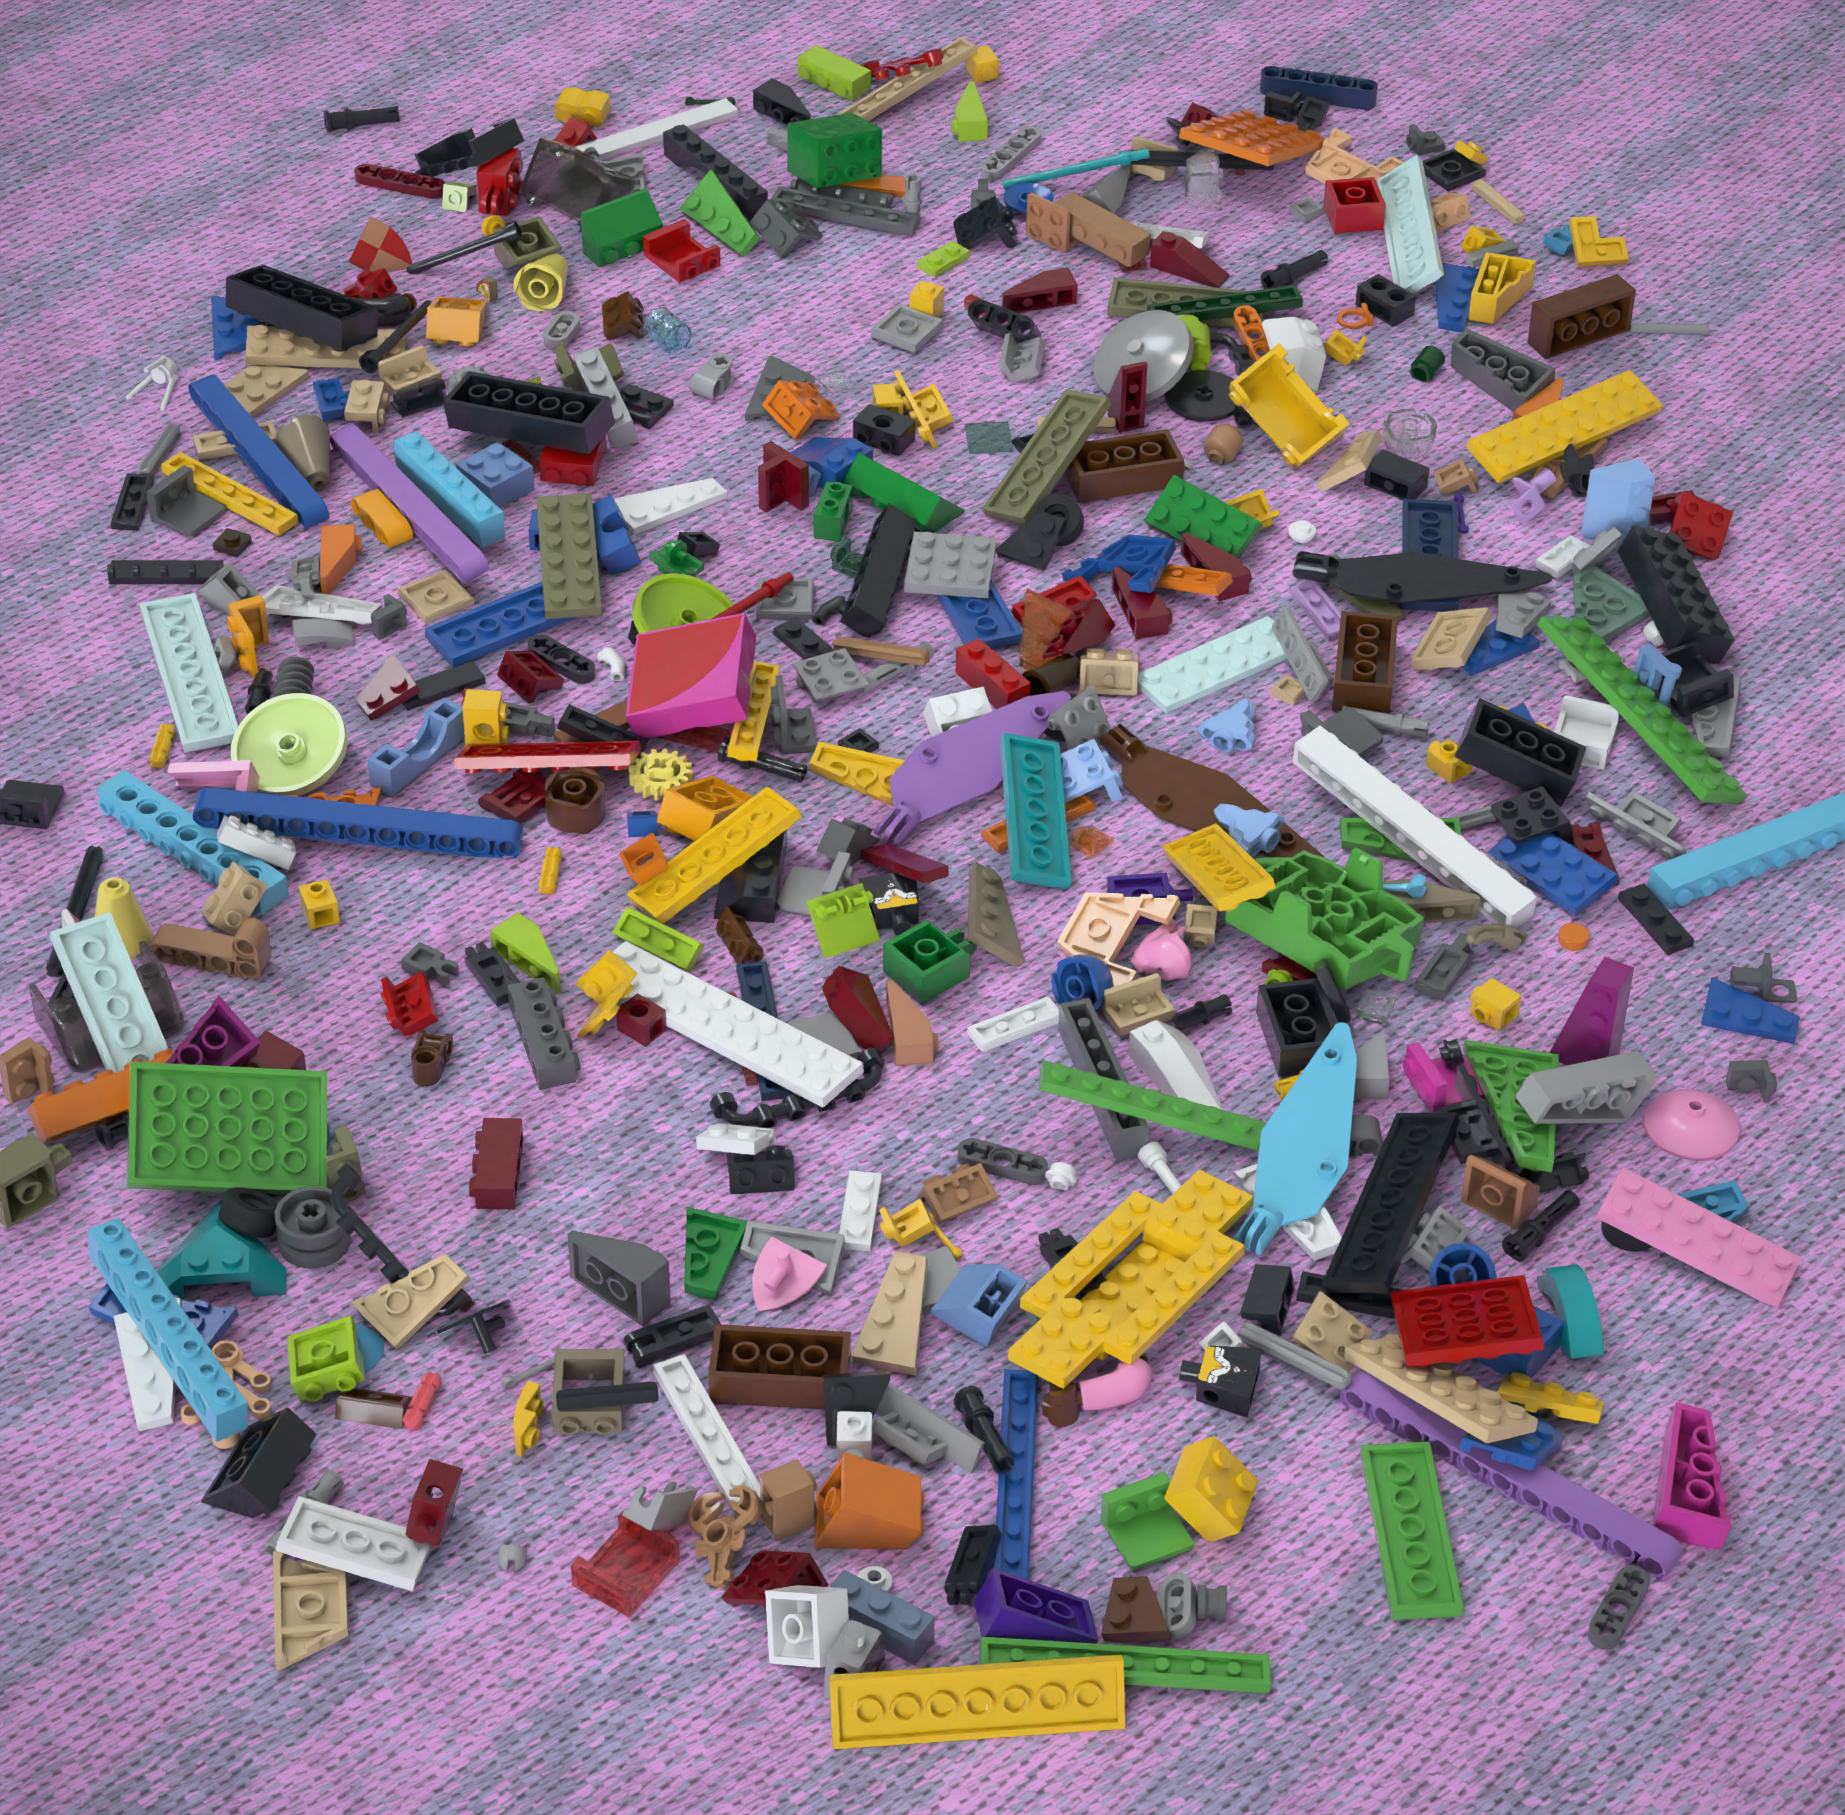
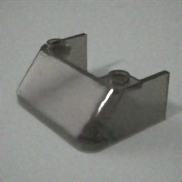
M141 941L139 942L142 965L136 969V974L166 1040L183 1031L185 1027L184 1016L166 969L147 943ZM35 984L29 986L35 1021L71 1071L83 1073L104 1065L77 1001L72 998L62 997L48 1003Z

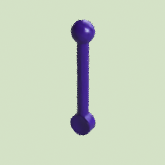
M1457 494L1454 496L1453 501L1458 502L1460 522L1458 531L1460 533H1468L1469 526L1465 525L1462 506L1464 497L1461 494Z

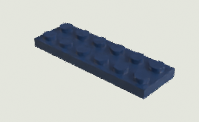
M1403 498L1402 553L1416 552L1458 559V502ZM1459 598L1402 604V609L1438 612L1455 611L1459 607Z

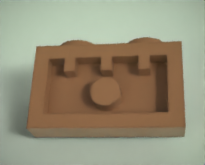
M30 1037L0 1054V1074L4 1098L11 1104L20 1099L29 1098L36 1089L43 1093L52 1091L53 1095H55L53 1087L55 1079L51 1073L50 1066L52 1057L45 1046H39Z
M968 1163L955 1168L951 1172L952 1175L944 1178L941 1175L933 1176L923 1183L924 1187L917 1195L921 1200L926 1199L938 1224L995 1202L998 1198L981 1163L972 1167Z

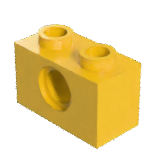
M467 689L462 707L465 746L467 744L508 743L509 726H504V721L507 720L508 705L503 703L502 691Z

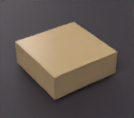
M1287 674L1270 688V695L1293 706L1306 695L1300 681Z

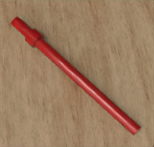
M786 572L777 579L771 578L763 583L759 590L712 619L741 614L762 600L773 598L781 592L783 587L794 581L793 575L790 572Z

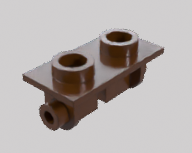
M726 906L721 918L717 922L716 931L727 946L729 954L733 956L737 964H744L745 960L760 961L763 958V948L755 938H751L752 933L746 925L745 919L742 916L733 914L730 908Z

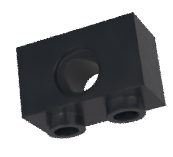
M868 404L853 420V438L885 453L900 456L915 440L916 420Z

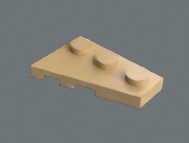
M443 1254L410 1271L409 1275L391 1285L387 1283L379 1287L378 1291L364 1299L360 1297L350 1303L397 1350L471 1279L446 1254Z

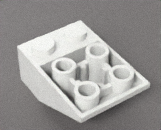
M984 687L931 698L928 700L923 714L929 732L933 737L992 712Z

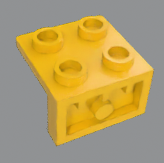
M610 949L591 965L575 983L588 997L598 1003L577 1033V1036L583 1038L588 1032L594 1035L604 1024L605 1019L609 1021L620 1008L617 1005L619 1001H623L634 989L631 982L638 973Z

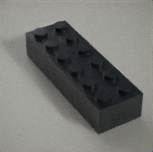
M263 264L226 277V307L236 310L238 314L249 315L256 318L259 322L275 325L277 329L291 331L296 336L312 339L314 343L325 344L339 352L347 351L350 347L365 344L368 340L378 337V307Z
M468 371L443 401L449 428L582 454H590L615 424L610 397L472 371Z
M1633 525L1617 552L1668 650L1697 640L1700 643L1702 658L1709 664H1720L1735 639L1728 624L1721 615L1719 607L1713 600L1710 590L1706 587L1700 572L1692 561L1691 555L1685 548L1682 538L1673 532L1664 533L1656 531L1651 527L1643 528Z

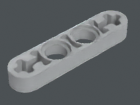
M1034 126L1021 128L981 164V177L989 181L1001 179L1040 144L1041 130Z

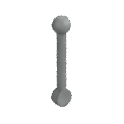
M555 1355L553 1359L517 1376H506L501 1382L502 1386L506 1390L515 1386L516 1383L554 1366Z

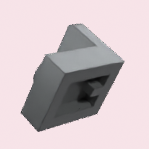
M1415 124L1409 125V134L1406 136V142L1410 149L1413 148L1418 155L1445 150V142L1435 131L1422 133Z
M390 594L384 596L385 607L371 614L372 632L379 640L407 626V609L405 605Z
M1767 1060L1730 1061L1726 1085L1728 1090H1740L1742 1092L1759 1089L1763 1103L1770 1102L1771 1093L1776 1091L1777 1079L1776 1074L1771 1073Z

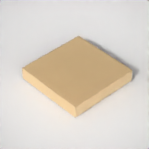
M447 570L440 571L397 589L398 596L425 624L475 604L474 598Z

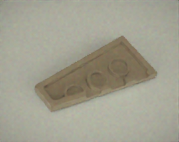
M975 862L969 869L968 940L1013 967H1020L1025 960L1001 876L994 869L984 867Z

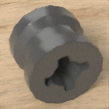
M1198 1584L1197 1621H1204L1210 1617L1226 1622L1227 1586L1219 1585L1216 1589H1210L1206 1585Z

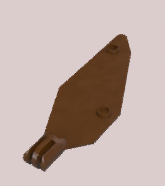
M1121 723L1099 738L1100 744L1122 762V786L1162 820L1193 831H1199L1217 823L1229 835V830L1220 825L1214 814V809L1218 805L1229 804L1238 806L1245 811L1257 809L1264 813L1271 812L1228 774L1149 747ZM1283 822L1280 828V840L1274 850L1269 853L1261 850L1258 853L1267 857H1293L1305 850L1311 854L1324 857L1285 822Z

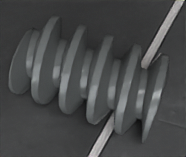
M289 657L283 660L278 667L273 698L293 693L311 695L312 682L314 680L313 674L315 673L311 662L302 657Z

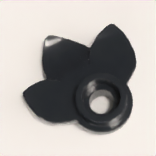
M1571 443L1565 448L1563 454L1564 461L1560 462V471L1576 497H1584L1587 495L1590 470L1594 469L1593 455L1587 454L1580 458Z

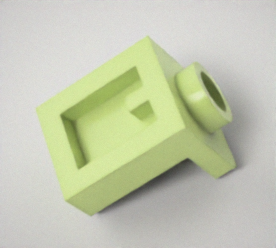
M458 181L445 183L443 186L442 208L461 212L467 211L468 197L476 194L477 184Z

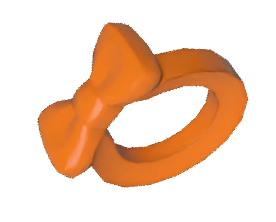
M1362 303L1361 309L1347 308L1340 311L1337 315V322L1344 328L1359 329L1366 325L1373 326V315L1369 312L1367 303ZM1349 314L1364 316L1361 321L1356 323H1348L1342 319L1345 315Z

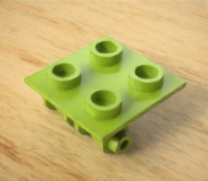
M862 883L806 901L824 958L880 941L869 903L873 902V896L870 891L865 892Z

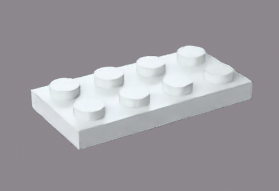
M298 1496L277 1540L276 1551L413 1591L432 1545L417 1543L413 1539L408 1538L405 1535L406 1527Z

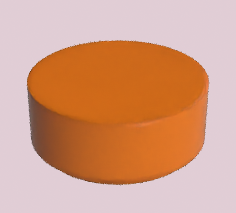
M1567 923L1559 929L1558 942L1565 949L1578 951L1588 945L1590 934L1588 929L1581 924Z

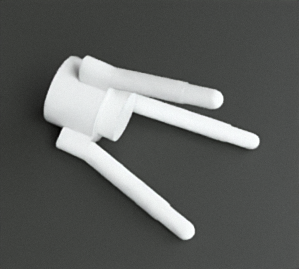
M162 355L157 361L143 369L145 373L149 371L152 373L126 395V399L133 397L152 380L159 384L169 382L160 410L164 411L168 405L174 384L179 379L176 375L178 370L176 363Z

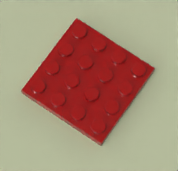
M1524 1275L1391 1292L1392 1306L1406 1367L1415 1366L1422 1368L1430 1366L1432 1363H1461L1466 1359L1472 1358L1494 1359L1505 1354L1517 1353L1527 1355L1537 1350H1544L1542 1333Z

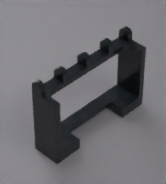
M515 118L494 124L493 129L478 137H475L472 128L459 131L415 154L420 169L415 173L435 177L442 173L448 174L455 170L477 167L524 142Z

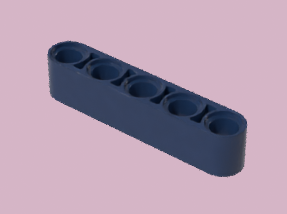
M1266 66L1261 70L1260 92L1263 95L1270 91L1292 97L1296 92L1302 93L1301 101H1304L1306 96H1310L1335 106L1363 110L1373 109L1376 106L1378 84L1370 79L1278 66Z

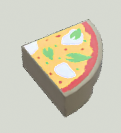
M493 277L480 280L477 283L476 291L489 302L497 300V280Z

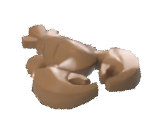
M745 1485L729 1490V1496L740 1498L738 1502L734 1500L729 1501L730 1506L739 1514L737 1518L730 1515L719 1517L723 1511L724 1504L716 1502L726 1498L722 1492H710L700 1495L692 1503L688 1511L689 1526L695 1533L702 1535L704 1540L695 1539L696 1556L700 1558L708 1557L711 1572L704 1577L705 1583L711 1584L715 1588L728 1587V1581L733 1580L734 1574L728 1571L732 1564L736 1551L743 1548L746 1538L745 1528L749 1524L754 1525L757 1523L762 1514L761 1499L756 1491Z

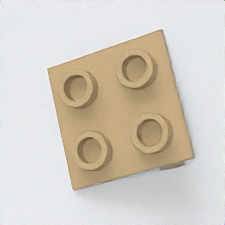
M1320 1291L1292 1338L1295 1339L1293 1344L1351 1371L1354 1364L1344 1359L1346 1346L1369 1339L1373 1331Z

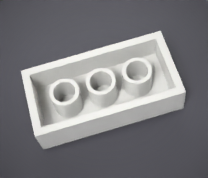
M224 815L217 831L219 843L289 870L296 855L295 844L292 843L291 839L287 837L279 838L272 831H262L257 829L258 827L252 823L244 824L235 816L230 815L227 817Z

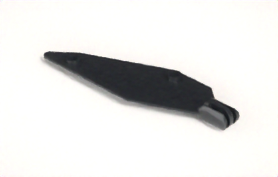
M1300 551L1296 555L1293 568V576L1297 579L1321 583L1331 582L1347 595L1402 604L1520 592L1550 583L1553 579L1551 574L1416 552L1336 559L1330 555Z

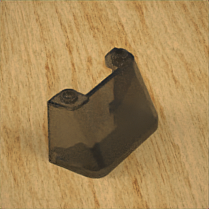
M540 138L518 194L527 198L526 203L540 208L541 204L547 205L576 220L577 225L580 226L579 231L582 232L581 212L631 194L637 180L575 147Z

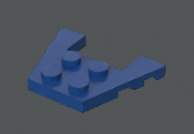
M1129 534L1102 549V556L1086 558L1080 562L1081 567L1073 572L1071 569H1067L1061 574L1065 582L1081 576L1088 582L1099 571L1113 572V568L1119 567L1127 574H1135L1128 580L1130 591L1151 593L1175 552L1176 546L1174 539Z

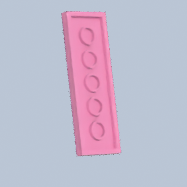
M1623 1167L1596 1216L1601 1221L1761 1302L1775 1307L1779 1306L1802 1258Z

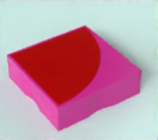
M745 613L636 635L625 716L634 734L647 739L674 734L695 727H711L748 719L751 691L749 677L754 664L756 635Z

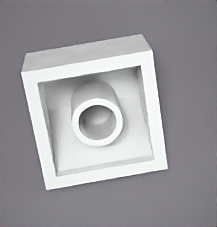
M794 1585L766 1590L769 1663L825 1667L829 1651L845 1624L849 1621L847 1588Z

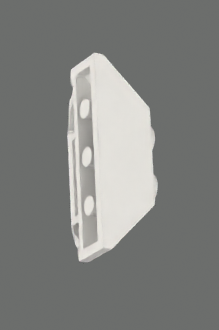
M1297 317L1264 320L1262 326L1270 350L1280 343L1288 352V355L1284 358L1288 361L1289 365L1291 363L1294 364V371L1313 393H1316L1326 359V353L1317 326L1310 320H1301Z

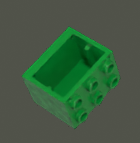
M852 112L788 123L787 171L817 188L882 177V128Z

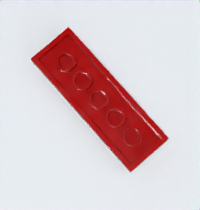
M640 741L467 744L455 757V769H465V773H479L483 771L482 769H494L496 773L510 772L511 768H523V772H536L544 767H551L552 771L555 772L567 771L569 767H584L597 770L598 766H610V770H624L641 753Z

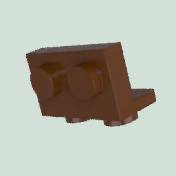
M629 291L617 297H612L602 304L603 332L607 340H614L630 330L633 331L638 339L644 337L643 327L645 322L642 318L644 308L637 297L633 298Z

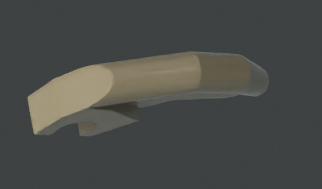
M1478 924L1467 930L1466 942L1468 944L1475 943L1480 945L1493 941L1500 943L1501 947L1517 951L1519 946L1525 943L1528 934L1506 924Z

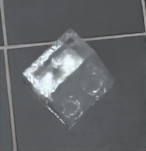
M1206 146L1186 160L1184 204L1187 214L1217 213V206L1222 203V193L1219 190V184L1223 183V169L1219 168V156L1214 154L1212 148Z

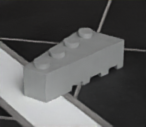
M1639 1051L1531 1073L1524 1080L1522 1087L1515 1097L1535 1124L1623 1123L1630 1119L1659 1077Z

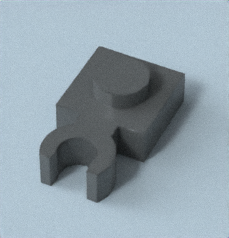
M421 942L401 959L403 970L414 975L422 971L428 979L433 975L443 985L450 983L448 973L456 976L459 975V965L455 961L445 960L444 953Z

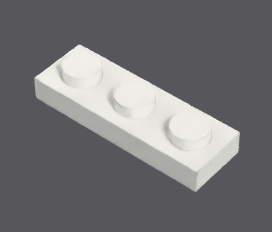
M849 1170L839 1234L845 1236L844 1249L871 1251L882 1173Z

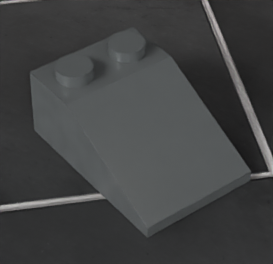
M573 1230L568 1233L570 1277L641 1326H645L671 1304L669 1261L663 1254L655 1252L640 1243Z

